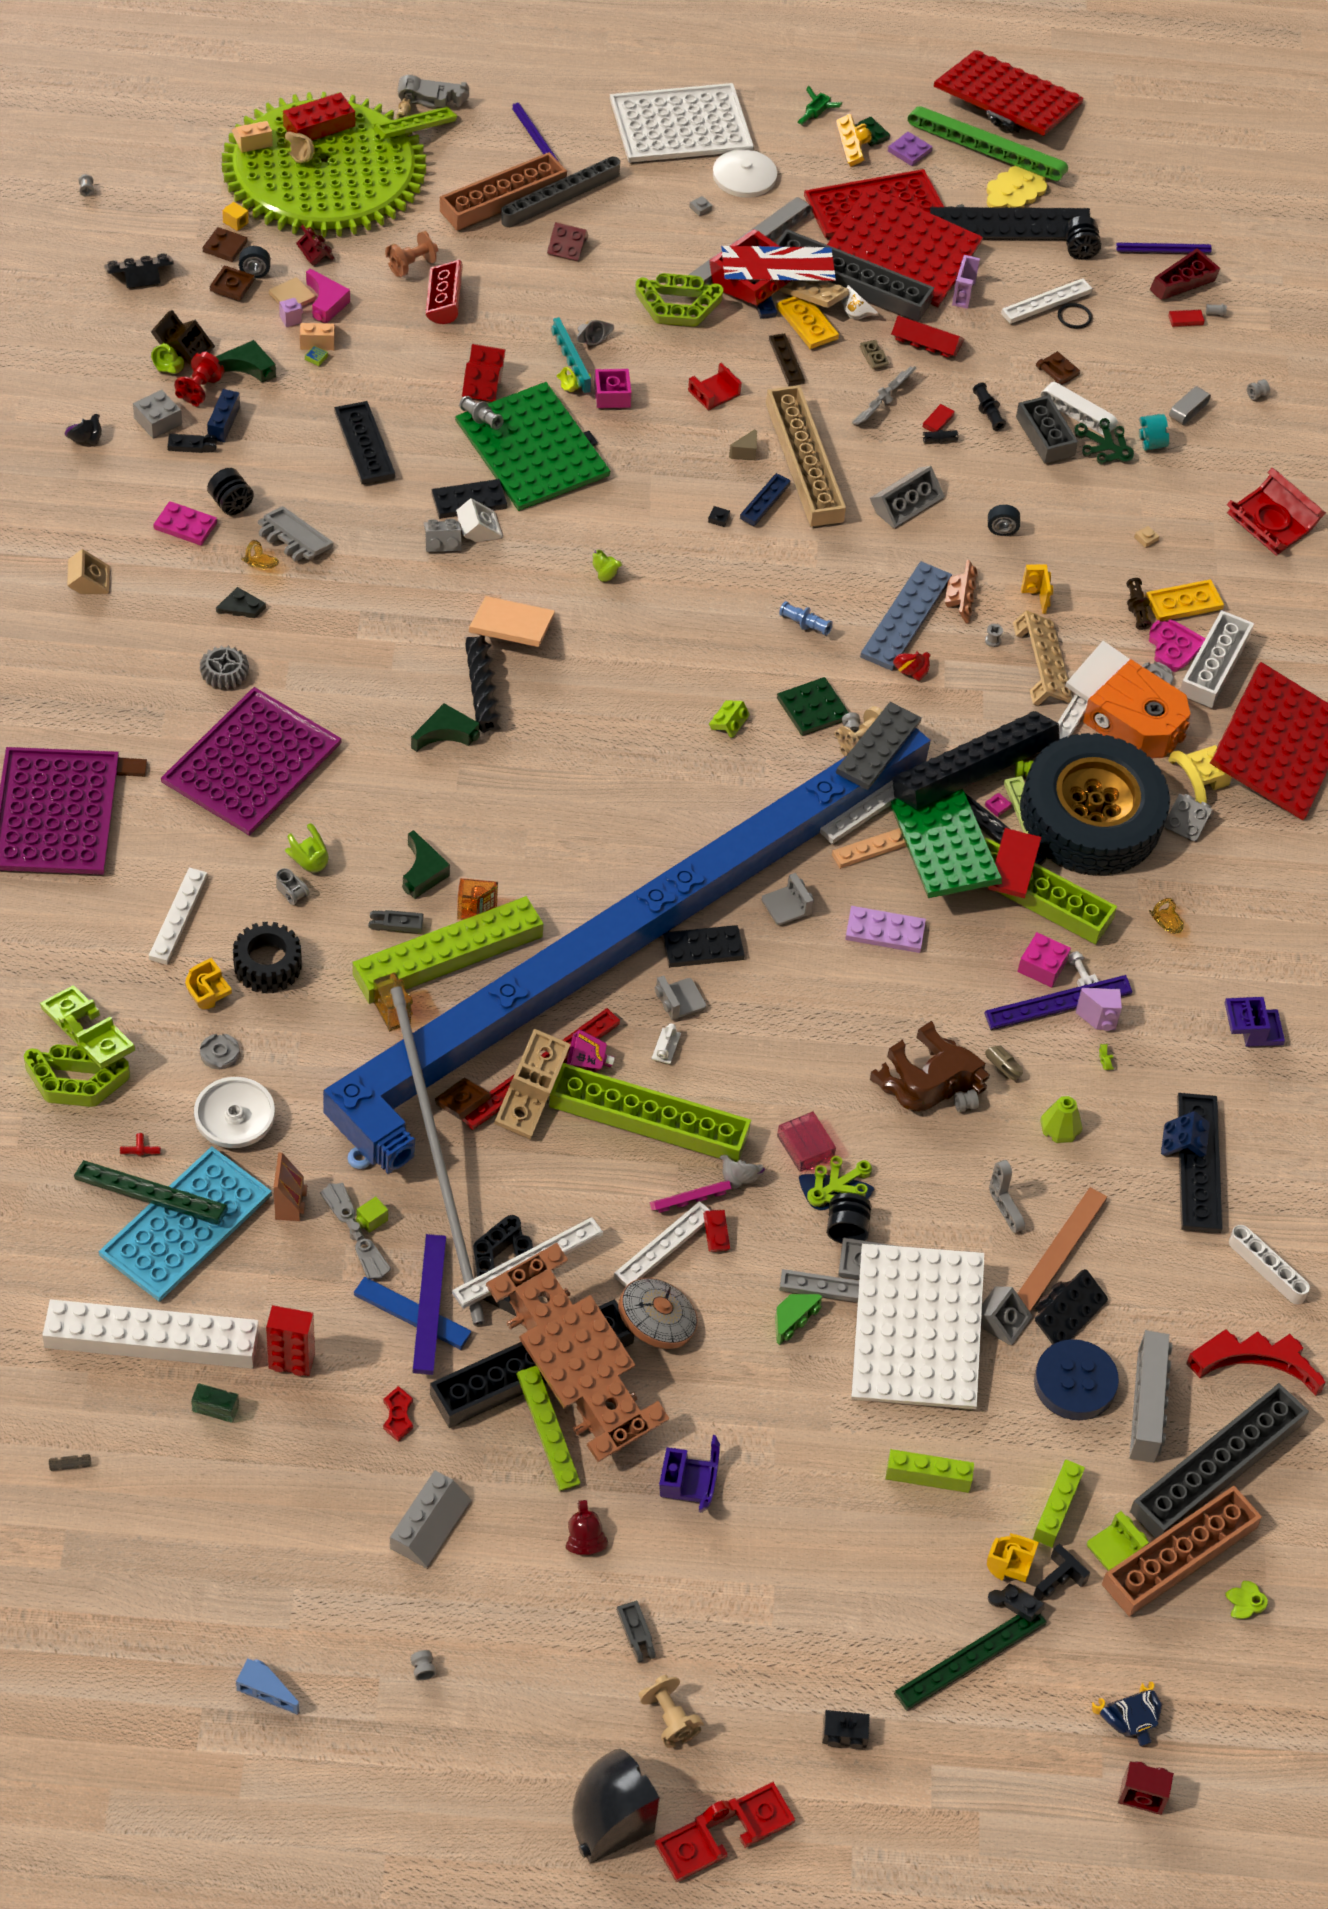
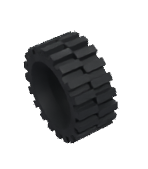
M267 921L262 922L263 926L258 927V924L255 923L252 924L251 930L248 927L243 929L244 935L239 933L237 941H234L233 944L234 972L237 974V979L239 982L243 981V986L246 988L251 985L252 991L257 992L258 988L262 989V993L266 994L269 989H272V993L278 992L279 987L285 990L287 989V983L290 985L295 983V977H299L300 970L302 969L300 940L298 936L295 937L293 930L288 932V927L282 925L280 928L277 922H273L272 926H270ZM266 946L276 947L285 952V956L280 961L270 965L259 964L253 961L249 955L253 950Z

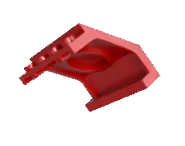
M1271 468L1267 472L1270 475L1259 488L1239 502L1230 500L1227 503V506L1230 508L1227 514L1277 556L1308 534L1326 512L1281 473Z

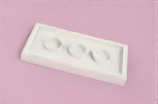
M1102 641L1066 682L1065 687L1088 702V699L1130 659L1105 641Z

